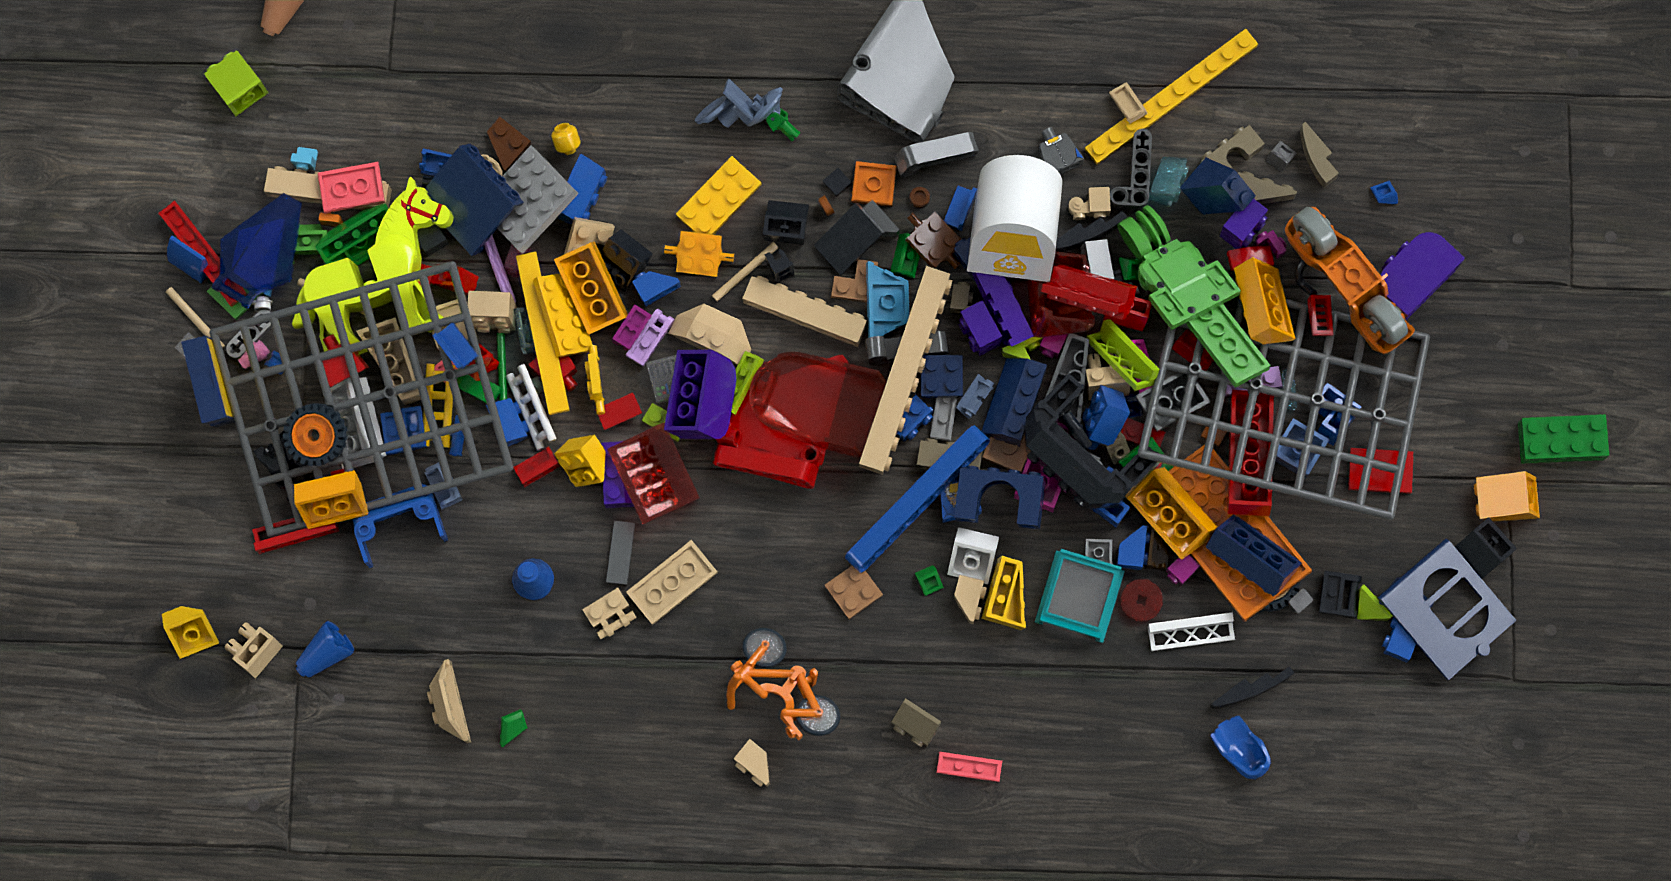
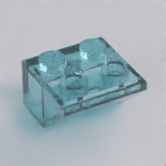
M1162 157L1148 200L1168 207L1172 206L1173 201H1178L1181 193L1180 183L1185 182L1189 166H1186L1188 159Z

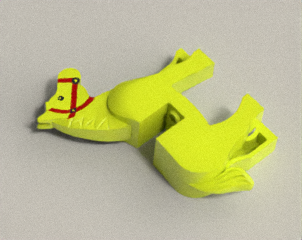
M410 177L406 190L394 200L383 217L375 244L367 250L378 281L370 280L364 283L358 266L349 258H345L313 269L305 279L296 305L421 270L422 258L417 235L418 229L428 228L433 224L440 228H448L453 222L452 212L445 205L432 201L427 195L428 191L425 188L417 187L415 180ZM419 279L397 285L409 328L431 322ZM390 288L368 293L372 309L393 301ZM360 296L338 302L347 337L351 344L360 342L354 335L349 323L351 312L364 311ZM330 304L308 310L312 324L315 319V311L317 312L320 323L319 337L324 352L328 351L323 339L332 334L335 335L338 343L341 344ZM300 313L294 315L292 326L295 329L304 327ZM438 313L439 319L444 318ZM363 349V350H359V351H357V352H358L359 355H360V354H362V353L368 352V350H367V349Z

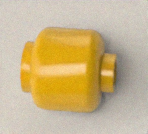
M569 123L557 125L551 134L557 152L570 155L580 146L581 141L577 129Z

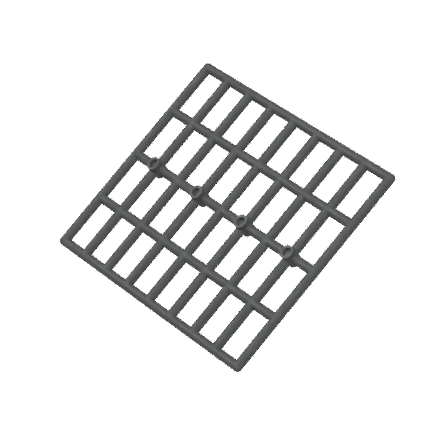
M454 261L217 327L209 332L266 533L270 538L307 528L294 503L292 478L313 472L315 479L323 478L321 470L343 464L345 472L353 471L351 461L373 456L385 498L366 503L367 509L370 511L511 472L514 468L458 269ZM449 271L461 313L439 319L428 276ZM419 279L431 322L409 328L397 285ZM390 288L401 330L379 336L368 293ZM360 296L371 339L349 344L338 302ZM330 304L342 347L320 353L308 310ZM300 313L312 355L290 361L278 319ZM270 321L282 364L260 370L248 327ZM464 321L470 345L479 355L475 359L476 364L466 366L463 369H454L450 358L438 344L445 371L444 373L424 378L412 336L434 330V333H440L442 327ZM241 330L252 372L231 378L219 336ZM404 338L416 381L395 386L392 382L382 344ZM374 347L385 388L364 395L352 352ZM344 355L356 397L336 403L333 400L322 361ZM314 363L324 400L328 407H333L334 411L337 412L359 406L370 448L348 453L347 446H345L340 456L327 464L320 466L306 465L289 470L278 429L287 424L286 420L290 416L280 419L274 418L263 377L285 372L294 407L297 410L303 404L293 369ZM478 372L490 414L468 420L456 379ZM255 380L266 421L265 423L245 428L233 386ZM448 381L460 423L438 428L426 386ZM418 389L430 431L408 437L397 395ZM382 398H389L400 439L378 445L367 403ZM492 422L504 465L482 471L470 428ZM268 431L271 435L281 473L259 478L248 436ZM462 431L474 473L452 479L441 436ZM432 439L444 481L422 487L411 445ZM403 447L414 490L393 495L381 453ZM284 481L295 523L274 528L262 486Z
M1239 298L1234 319L1241 327L1244 309ZM1286 299L1288 308L1300 311L1295 330V340H1293L1292 346L1283 343L1261 344L1250 338L1254 345L1260 346L1259 351L1265 359L1268 349L1290 354L1283 389L1262 385V374L1251 379L1250 382L1247 381L1239 385V388L1247 389L1249 397L1242 426L1219 421L1227 385L1233 386V384L1223 371L1221 374L1201 370L1200 362L1204 347L1198 339L1192 363L1189 366L1168 361L1176 328L1171 330L1168 326L1158 366L1160 370L1155 379L1138 449L1139 457L1388 520L1395 518L1430 341L1429 334L1414 331L1412 336L1409 337L1421 340L1415 374L1412 376L1392 371L1396 348L1386 354L1384 368L1361 363L1366 340L1360 333L1358 334L1353 361L1331 356L1338 320L1351 323L1350 314L1332 310L1334 335L1326 336L1323 353L1300 348L1307 314L1309 313L1308 304ZM1316 312V315H1325V312ZM1186 323L1179 326L1190 329ZM1298 356L1321 361L1312 397L1291 392ZM1329 364L1351 369L1344 405L1326 401L1322 395ZM1166 370L1186 374L1188 379L1180 411L1158 406ZM1359 371L1382 376L1377 403L1373 412L1352 407ZM1198 378L1219 382L1211 419L1189 413L1195 383ZM1390 379L1412 384L1405 420L1386 416L1384 411ZM1259 393L1280 398L1273 434L1250 429ZM1289 400L1309 405L1310 414L1304 442L1281 436ZM1321 408L1342 413L1335 449L1312 444L1318 412ZM1156 414L1178 419L1170 456L1147 451ZM1350 415L1368 419L1372 425L1365 457L1343 452ZM1186 421L1209 427L1201 464L1178 458ZM1382 423L1404 428L1396 465L1374 460ZM1217 429L1240 435L1232 472L1209 466ZM1248 437L1271 442L1263 479L1240 474ZM1279 445L1302 450L1294 487L1271 482ZM1310 452L1333 458L1325 495L1302 489ZM1341 460L1363 465L1356 503L1333 497ZM1372 468L1395 473L1387 510L1364 505Z

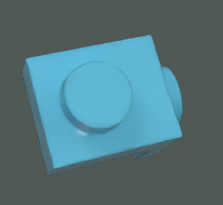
M298 147L297 154L292 153L291 162L296 169L305 171L308 169L315 170L318 151L316 149Z

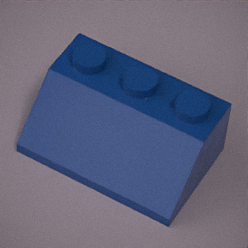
M582 154L579 155L567 181L579 194L558 215V219L571 225L574 217L589 220L591 214L589 210L592 205L595 206L599 198L597 193L600 187L603 188L607 181L605 169Z

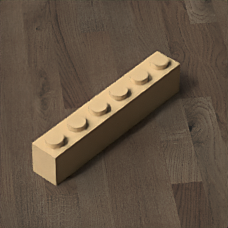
M275 166L274 169L268 168L264 188L267 197L322 204L318 172L309 174L301 169L287 171L286 168ZM382 181L385 203L389 208L392 189L387 182ZM384 203L375 204V205H369V206H364V207H358V208H354V209L364 210V209L371 208V207H375V206H378V205H381V204H384Z
M757 276V278L751 277L743 296L744 304L856 347L859 346L867 326V320L861 314H849L840 306L834 305V307L826 305V302L822 299L815 298L813 300L801 291H789L787 286L780 283L776 285L771 284L768 279L762 276Z

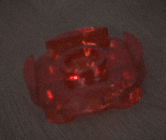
M1138 579L1130 582L1121 595L1123 612L1129 618L1136 621L1146 622L1155 618L1163 605L1161 590L1148 579ZM1139 595L1147 597L1145 606L1136 603Z

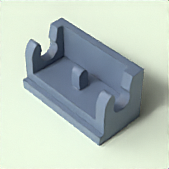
M439 462L425 469L426 472L424 473L430 485L444 481ZM457 486L434 493L442 510L463 500Z

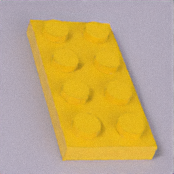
M731 156L676 213V216L693 232L714 235L762 183Z
M561 274L540 276L533 279L556 358L588 353V347L592 345L590 335H588Z

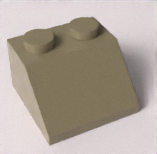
M905 698L892 720V725H894L893 730L902 736L905 733L911 736V741L917 746L922 747L924 745L927 747L939 730L941 721Z

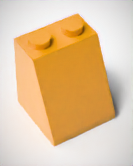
M1523 471L1476 477V483L1474 484V492L1478 496L1476 514L1478 517L1480 516L1481 520L1485 521L1488 517L1492 521L1540 518L1535 476Z

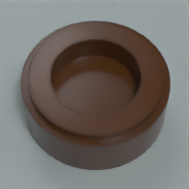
M924 187L914 188L910 193L911 204L916 208L926 207L930 202L929 191Z

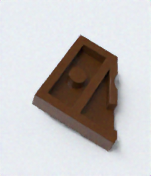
M501 117L487 131L505 172L532 144L528 138Z

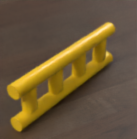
M426 364V377L444 373V371L434 370L435 364ZM446 381L445 392L433 391V384L426 386L431 405L432 399L445 400L444 412H434L435 419L443 420V427L451 425L453 396L449 382ZM423 408L424 431L428 432L430 429ZM450 434L441 436L444 448H450ZM427 440L426 446L429 447L430 440Z

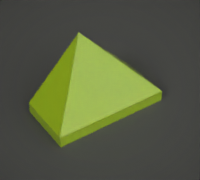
M1365 585L1358 590V620L1388 621L1392 617V614L1384 605L1379 604V600Z

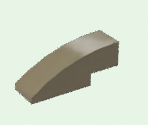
M1305 122L1300 129L1304 154L1316 179L1325 188L1337 179L1339 173L1328 161L1332 152Z

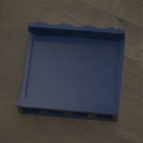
M470 143L459 146L425 188L428 191L427 195L432 201L445 205L452 212L453 222L446 229L471 256L482 253L485 250L484 244L511 211L516 206L524 203L518 192L506 183L505 178L493 169L492 164L485 160L479 153V150Z

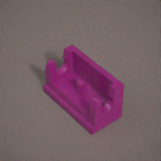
M634 305L612 338V342L622 346L626 351L630 350L652 315Z

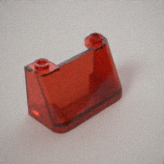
M1055 251L1051 277L1053 268L1057 265H1065L1089 272L1090 266L1087 264L1086 255ZM1027 279L1033 337L1045 338L1085 332L1094 326L1095 316L1092 315L1091 311L1048 299V294L1041 292L1042 285L1048 282Z

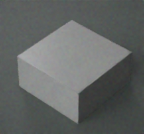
M1086 539L1085 556L1112 564V540Z

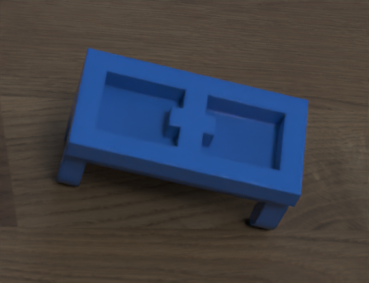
M423 149L422 163H419L420 173L435 177L452 155Z

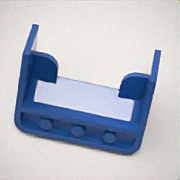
M414 486L393 493V495L414 490ZM433 493L370 510L368 515L352 519L354 533L364 563L369 568L374 566L366 541L371 540L375 536L376 528L374 523L414 510L415 515L421 520L434 518L440 537L444 542L448 541Z

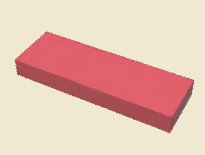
M939 752L937 773L999 782L1002 761Z

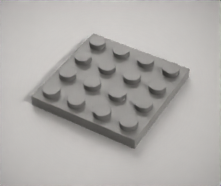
M530 146L503 175L506 183L518 192L524 203L516 206L498 229L522 254L579 194L533 146Z

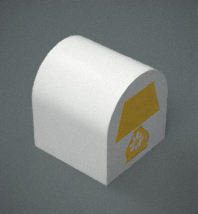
M1009 155L996 158L982 168L974 206L967 265L968 272L1050 282L1056 251L1062 193L1061 175L1052 165L1030 156Z

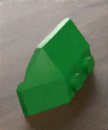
M386 203L364 209L331 229L315 246L324 262L329 264L349 258L356 265H359L369 259L367 250L375 244L379 226L389 209Z

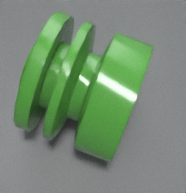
M1149 205L1143 207L1142 212L1138 210L1135 213L1137 222L1129 216L1117 224L1125 244L1139 260H1142L1144 255L1152 252L1150 243L1159 248L1162 243L1167 244L1171 240L1165 223Z

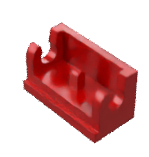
M630 393L604 405L605 414L598 415L604 430L642 414V411L634 393Z
M548 446L536 455L514 466V470L524 487L561 466Z

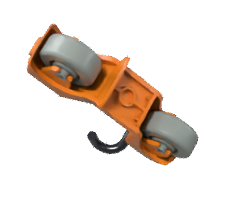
M1305 207L1288 221L1285 227L1287 239L1302 258L1295 268L1294 277L1296 283L1308 295H1317V290L1311 287L1303 278L1304 268L1309 265L1323 272L1349 305L1351 323L1374 351L1387 354L1412 336L1415 331L1414 327L1405 320L1404 314L1401 313L1396 304L1387 298L1388 286L1384 279L1388 274L1386 273L1381 276L1366 258L1365 253L1347 235L1340 234L1334 230V226L1316 207Z

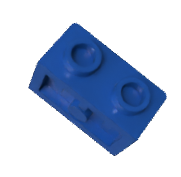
M917 395L912 398L909 412H904L903 418H906L902 432H897V436L903 442L907 439H913L919 432L917 429L922 424L926 426L933 419V409L928 407Z

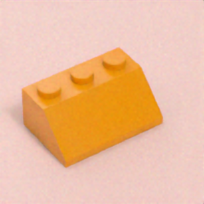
M355 470L294 484V503L308 529L368 515L362 485Z

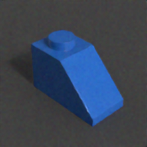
M651 271L638 274L634 277L635 280L632 281L645 307L681 287L678 278Z

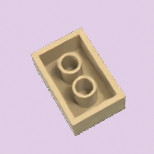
M468 292V308L474 329L483 333L490 332V330H498L499 333H510V330L516 331L517 305L510 292Z

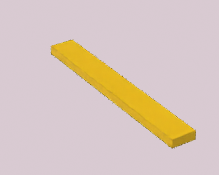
M531 252L518 255L516 259L549 415L567 412L570 409L559 358H556L533 279L541 276L537 253Z

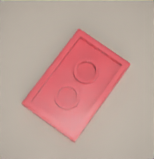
M378 162L318 172L324 213L385 203Z

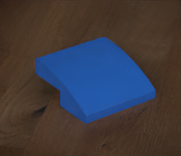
M172 235L167 247L168 262L202 283L206 278L203 271L208 265L206 258Z
M421 406L400 409L408 437L425 432ZM393 412L380 413L384 444L399 440L400 437ZM426 441L411 445L412 450L427 447ZM403 447L387 451L386 455L403 453Z

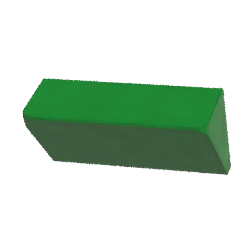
M900 234L890 272L895 275L915 278L920 255L905 241L910 234Z

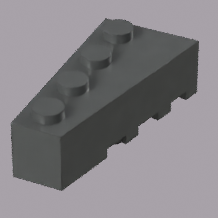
M1069 332L1046 396L1068 373L1084 386L1089 339ZM1083 393L1063 412L1064 414L1071 410L1079 424L1081 422Z

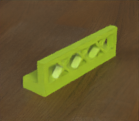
M1110 319L1103 321L1100 332L1087 335L1089 344L1135 391L1154 385L1160 369ZM1101 339L1105 344L1098 343L1096 340ZM1108 352L1114 353V354H1116L1118 357L1112 356V355H1110ZM1121 365L1128 366L1131 370L1123 368ZM1132 377L1140 379L1141 382L1137 383Z

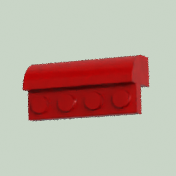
M1057 265L1053 268L1051 281L1042 285L1041 292L1047 293L1048 299L1124 320L1132 308L1137 286L1065 265Z

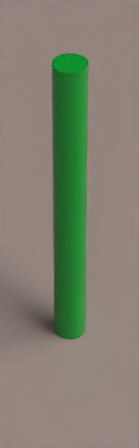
M505 333L496 334L497 360L500 362L498 365V384L502 388L499 393V401L507 399Z

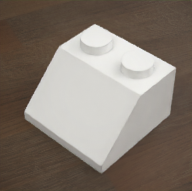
M958 527L947 575L955 577L962 575L982 580L984 584H988L999 537Z

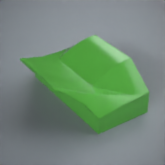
M320 224L297 225L293 231H286V252L297 255L319 254L315 246L328 231L323 230Z

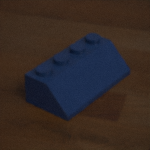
M1028 358L1006 359L982 428V432L987 437L1005 441V443L1014 446H1021L1025 434V419L1036 403L1046 373V364Z
M1235 514L1216 528L1206 545V548L1213 555L1220 557L1231 568L1238 570L1249 581L1254 582L1264 592L1271 594L1273 597L1284 588L1302 564L1298 559Z

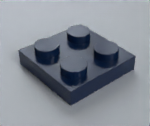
M924 355L923 358L926 361L921 373V398L963 397V355Z

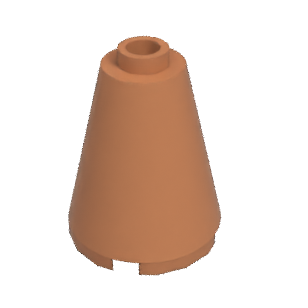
M265 0L260 25L264 28L262 32L273 37L275 33L279 35L304 0Z

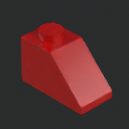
M457 267L464 294L468 295L469 291L476 289L479 277L462 267ZM449 271L433 275L431 284L455 292Z

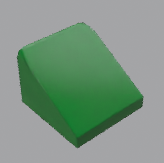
M1119 257L1124 280H1138L1137 272L1142 260Z
M934 565L915 573L924 596L944 588Z

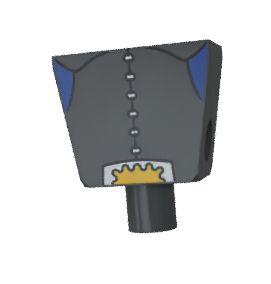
M1052 127L1041 132L1045 139V142L1039 144L1041 159L1052 165L1060 175L1083 165L1084 158L1066 133L1056 136Z

